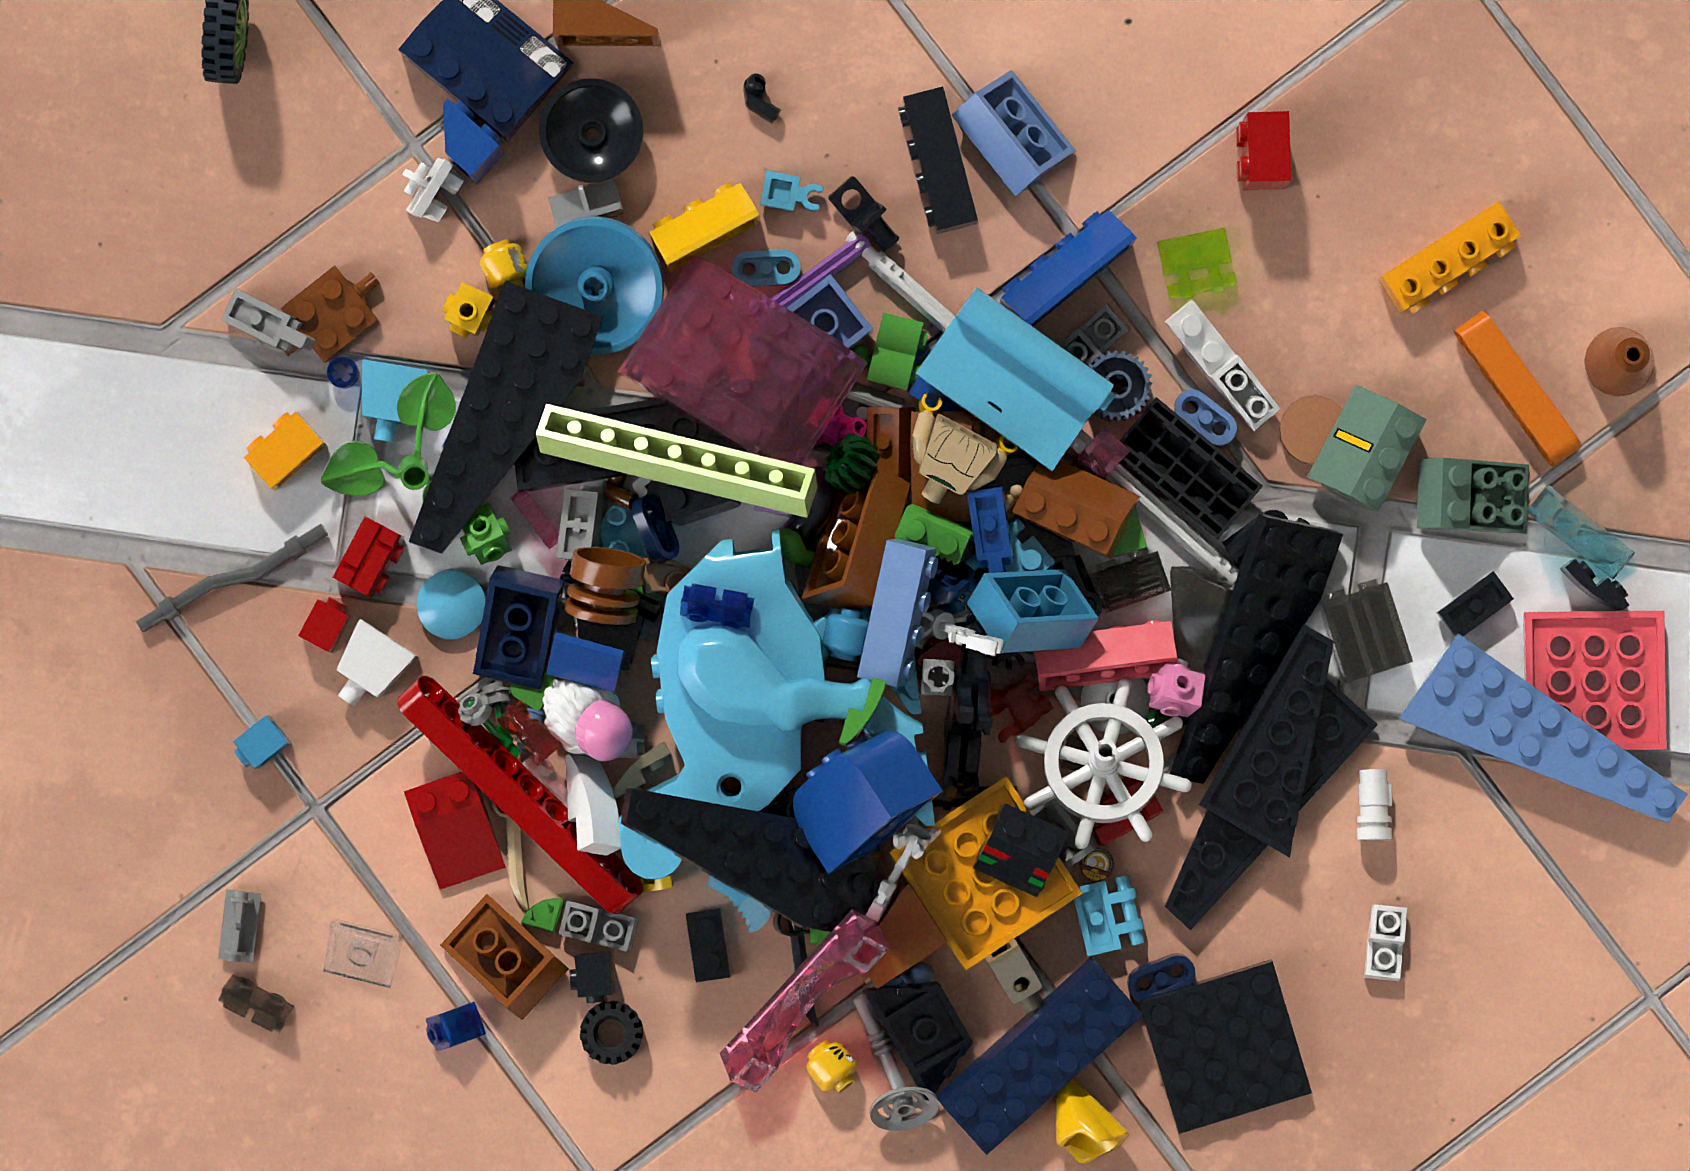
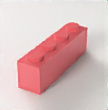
M1153 620L1143 625H1115L1109 629L1091 630L1081 648L1034 651L1039 692L1055 690L1058 686L1071 688L1118 682L1124 678L1133 680L1151 677L1152 674L1158 672L1166 664L1177 663L1171 621L1161 622Z

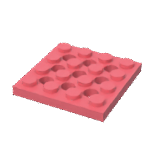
M1664 611L1523 612L1525 681L1561 706L1567 708L1568 711L1624 750H1667ZM1557 636L1565 638L1569 644L1568 652L1562 657L1554 655L1550 649L1551 641ZM1591 636H1596L1603 642V651L1598 656H1591L1586 652L1585 642ZM1625 636L1634 637L1638 643V649L1632 656H1627L1620 650V641ZM1627 670L1635 672L1639 679L1637 687L1631 691L1624 689L1620 683L1621 675ZM1557 671H1562L1569 677V686L1564 691H1557L1551 685V677ZM1591 671L1600 672L1604 678V684L1598 691H1592L1586 685V676ZM1593 705L1601 707L1605 714L1603 722L1598 726L1591 725L1586 719V712ZM1627 705H1632L1639 711L1638 721L1631 726L1625 724L1621 719V711Z

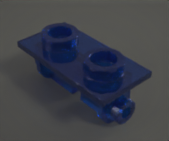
M692 583V586H684L680 604L681 616H686L687 619L694 622H706L709 620L720 622L723 626L736 629L741 627L750 628L751 612L753 611L755 598L748 597V593L724 589L722 601L715 600L717 591L715 587Z

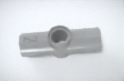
M923 659L921 694L952 696L955 661Z

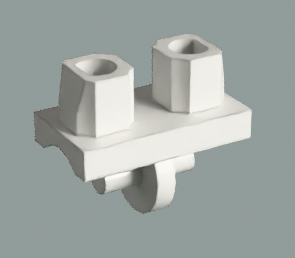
M437 158L425 179L423 178L430 167L422 162L415 173L408 169L404 170L402 175L410 181L403 192L412 197L418 186H420L407 207V212L416 217L422 218L423 216L436 222L441 220L447 206L434 199L437 191L442 187L455 195L464 182V179L452 169V163L445 159Z

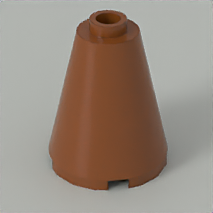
M1615 327L1607 329L1594 337L1587 347L1584 365L1594 387L1605 394L1619 397L1633 394L1646 385L1653 372L1654 355L1648 341L1641 334L1629 328Z

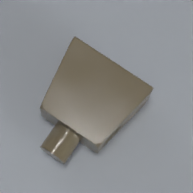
M1015 939L985 957L1012 1004L1020 1002L1026 1012L1033 1011L1041 1006L1043 1000L1038 991L1043 985Z

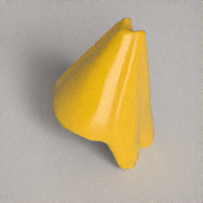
M1074 1079L1070 1080L1056 1093V1142L1058 1147L1067 1148L1079 1163L1087 1164L1100 1155L1110 1153L1123 1144L1124 1139L1129 1136L1130 1133Z

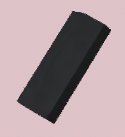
M1157 397L1111 450L1217 540L1263 487L1262 484Z

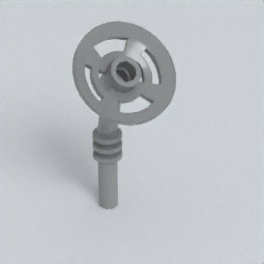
M864 994L854 998L853 1001L869 1033L867 1039L868 1041H873L871 1048H876L874 1054L879 1055L892 1087L891 1091L881 1095L872 1103L869 1110L871 1121L877 1127L891 1131L908 1130L925 1124L938 1111L939 1103L937 1096L925 1088L906 1087L891 1050L894 1046L892 1043H888L890 1038L885 1036L887 1033L881 1028ZM922 1094H924L929 1099V1101L924 1100ZM883 1107V1111L887 1115H889V1117H885L882 1114H880L878 1109ZM916 1108L922 1110L921 1112L913 1116L902 1118L904 1116L911 1115Z

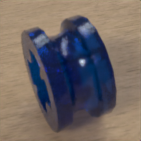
M338 357L329 363L327 377L334 386L340 389H347L357 383L359 369L351 359ZM339 364H342L345 368L349 366L352 368V373H348L351 378L346 382L341 378L335 379L334 372L338 373L335 368Z

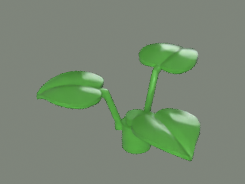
M427 373L418 376L408 383L399 395L397 401L399 420L405 425H417L414 454L408 455L402 460L400 469L393 467L385 461L377 462V453L369 444L352 441L341 445L333 453L321 476V483L325 487L341 494L352 496L369 495L382 487L384 474L380 468H384L394 474L396 479L401 478L402 484L410 490H419L424 487L422 494L424 501L433 473L428 474V464L421 456L423 427L432 431L441 430L451 423L456 412L454 395L441 376L437 373Z

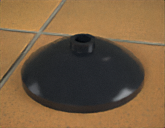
M581 79L563 86L545 105L539 124L540 142L549 162L566 177L585 183L603 182L620 175L634 162L643 141V121L636 103L621 87L601 79ZM591 128L599 131V136L595 140H590L586 137L587 131Z

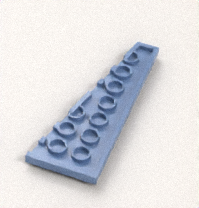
M1456 634L1399 716V719L1405 723L1417 726L1665 823L1670 821L1688 795L1460 634Z

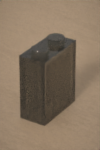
M1377 578L1357 584L1358 592L1346 595L1345 590L1341 589L1324 595L1326 602L1318 604L1328 638L1334 641L1333 653L1343 683L1413 662L1388 582L1379 585Z

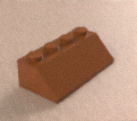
M879 464L877 465L878 469L872 474V479L866 482L865 488L858 489L854 494L836 489L834 507L829 521L820 535L801 600L806 603L838 609L845 607L861 610L873 605L886 541L896 539L894 535L908 503L907 495L910 483Z

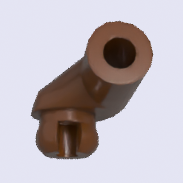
M626 475L607 478V480L604 479L603 491L605 497L617 505L632 510V504L639 496L626 490L625 486H623L627 479Z

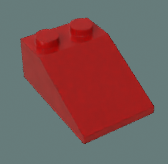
M463 772L403 791L440 890L506 868L480 788Z

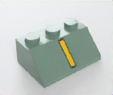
M1354 385L1307 477L1363 509L1379 512L1427 419L1397 402Z

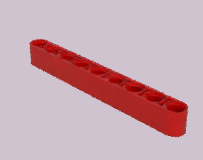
M421 676L398 697L397 704L402 714L606 911L612 914H619L643 893V884L640 878L616 854L611 853L605 856L577 850V827L575 822L568 821V808L482 725L471 726L469 723L463 722L458 714L460 703L436 680L429 676Z

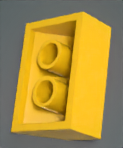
M732 182L726 183L713 191L715 197L704 203L701 198L683 207L685 213L674 219L671 215H668L653 224L654 230L649 232L650 237L670 272L761 223L760 214L741 183L733 186Z

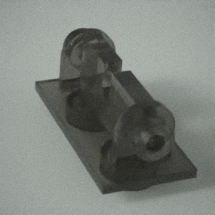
M234 974L223 986L222 993L218 999L219 1002L223 1003V1008L243 1018L246 1017L250 1008L255 1010L251 1022L270 1032L275 1030L280 1033L286 1023L285 1019L294 1008V1005L288 1003L281 995L269 993L257 987L250 979L238 977Z

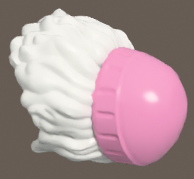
M555 678L553 686L545 689L544 697L542 698L543 709L546 715L544 724L547 726L550 734L554 736V740L562 744L567 752L573 754L585 753L595 760L608 761L616 759L628 748L632 738V724L628 715L620 708L619 698L616 694L560 678Z

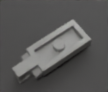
M235 289L221 318L222 321L281 350L290 351L293 344L310 352L316 340L299 331L302 323L297 321V318L238 289Z

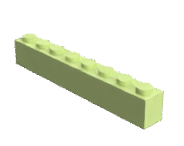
M546 404L536 431L540 452L806 518H808L817 490L816 474L813 468Z

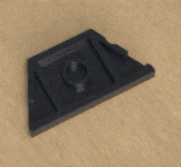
M937 981L882 986L878 989L876 987L864 989L862 992L917 1087L928 1089L935 1094L945 1078L949 1079L955 1070L958 1059L965 1055L973 1043L941 985ZM922 1094L924 1099L929 1101V1099L924 1094Z

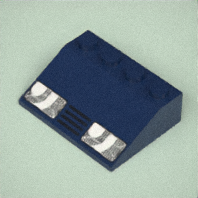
M442 0L419 23L398 49L405 59L455 100H460L478 119L489 126L506 142L512 139L574 64V62L498 0Z

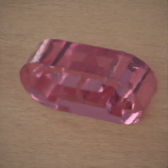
M517 491L510 496V499L549 549L556 545L559 532L527 491Z

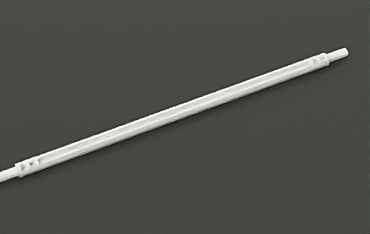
M853 230L844 241H854L858 234ZM865 241L858 242L855 248L862 247ZM873 247L866 248L861 256L869 262L868 267L944 333L955 316L882 250L878 252ZM1081 429L1070 446L1112 484L1139 495L1140 499L1137 506L1228 588L1234 587L1239 569Z

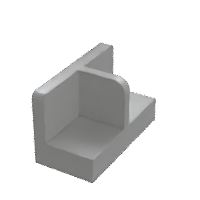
M615 179L587 187L580 185L576 190L548 197L555 227L581 217L598 216L610 218L624 214Z

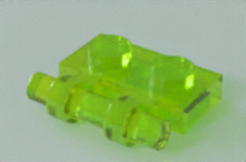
M1225 228L1157 241L1163 276L1177 274L1179 283L1166 285L1169 299L1181 296L1183 300L1193 298V294L1211 290L1213 293L1223 292L1226 287L1237 285L1234 272L1221 274L1219 265L1232 262ZM1208 269L1209 277L1190 280L1188 271Z

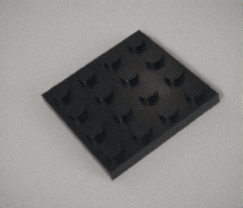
M1271 959L1138 1000L1179 1134L1312 1093L1276 970Z

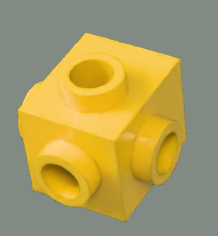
M461 282L456 295L450 293L442 309V312L446 313L444 320L451 324L449 331L466 339L469 334L478 337L481 330L486 332L493 315L490 311L496 299L473 286ZM473 308L471 316H463L466 309Z

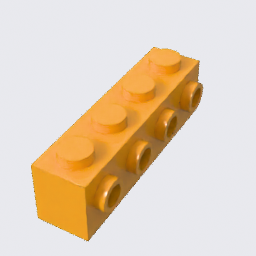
M1497 201L1382 275L1379 281L1400 313L1409 309L1414 314L1430 303L1427 297L1438 290L1442 296L1459 285L1456 278L1468 272L1471 277L1488 266L1485 262V259L1496 253L1501 258L1515 249L1517 246L1514 241L1522 235L1501 203Z

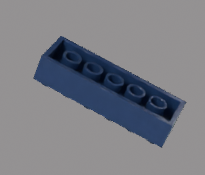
M1090 957L1045 997L1041 1006L1027 1013L936 1095L938 1101L981 1150L988 1155L1137 1022L1143 1014L1100 965Z

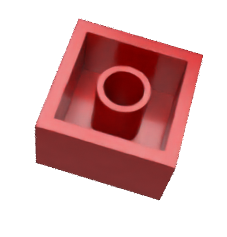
M1289 111L1247 112L1242 122H1239V126H1236V147H1242V156H1240V161H1237L1236 167L1237 182H1243V190L1285 189L1291 182Z

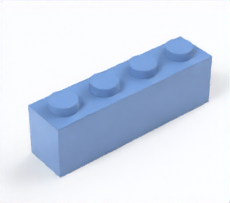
M899 538L886 541L857 677L867 678L870 681L874 677L887 681L886 685L892 687L907 685V682L912 679L916 668V662L912 660L915 647L919 646L923 636V627L920 626L922 613L927 611L931 599L930 592H927L930 578L935 576L938 568V558L935 557L937 548Z

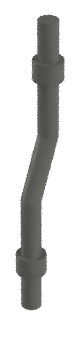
M319 524L300 537L295 535L284 542L285 546L252 567L207 576L174 598L169 596L159 602L158 608L136 622L141 631L146 632L165 619L170 621L181 614L180 610L213 589L258 580L289 559L293 558L296 560L307 553L306 549L328 536V532L322 524Z

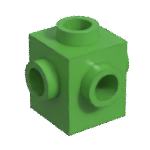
M489 502L481 505L463 528L465 535L460 537V540L467 555L475 554L479 563L483 565L487 562L497 561L504 554L512 551L507 539L512 536V532L504 516L498 519Z

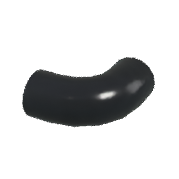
M819 466L812 467L815 469L817 490L808 518L792 514L779 528L780 530L790 528L792 531L798 532L806 549L822 533L829 521L835 501L836 488L832 487L825 480L823 467Z

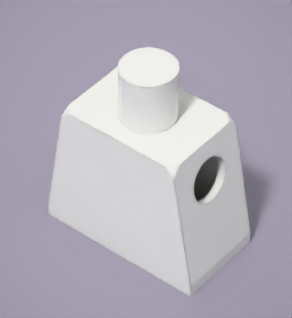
M360 619L337 667L338 672L349 678L338 696L356 707L366 690L380 698L415 662L418 656L365 620Z

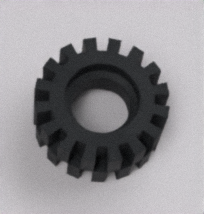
M618 1001L602 1002L589 1010L581 1023L579 1035L583 1044L582 1047L589 1054V1057L599 1061L601 1064L616 1065L625 1062L637 1052L641 1045L643 1024L637 1012L631 1009L629 1005ZM615 1019L624 1026L625 1037L619 1045L607 1046L600 1041L598 1029L603 1021Z

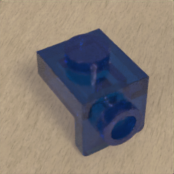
M475 1001L426 1018L427 1037L435 1046L436 1051L456 1046L486 1034Z

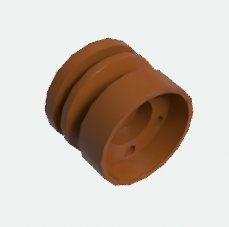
M602 547L575 549L572 556L570 575L580 582L569 585L567 593L570 597L566 600L565 611L576 618L600 624L623 625L636 622L639 610L635 606L640 603L641 597L630 589L641 587L643 584L646 561L635 554L617 549Z

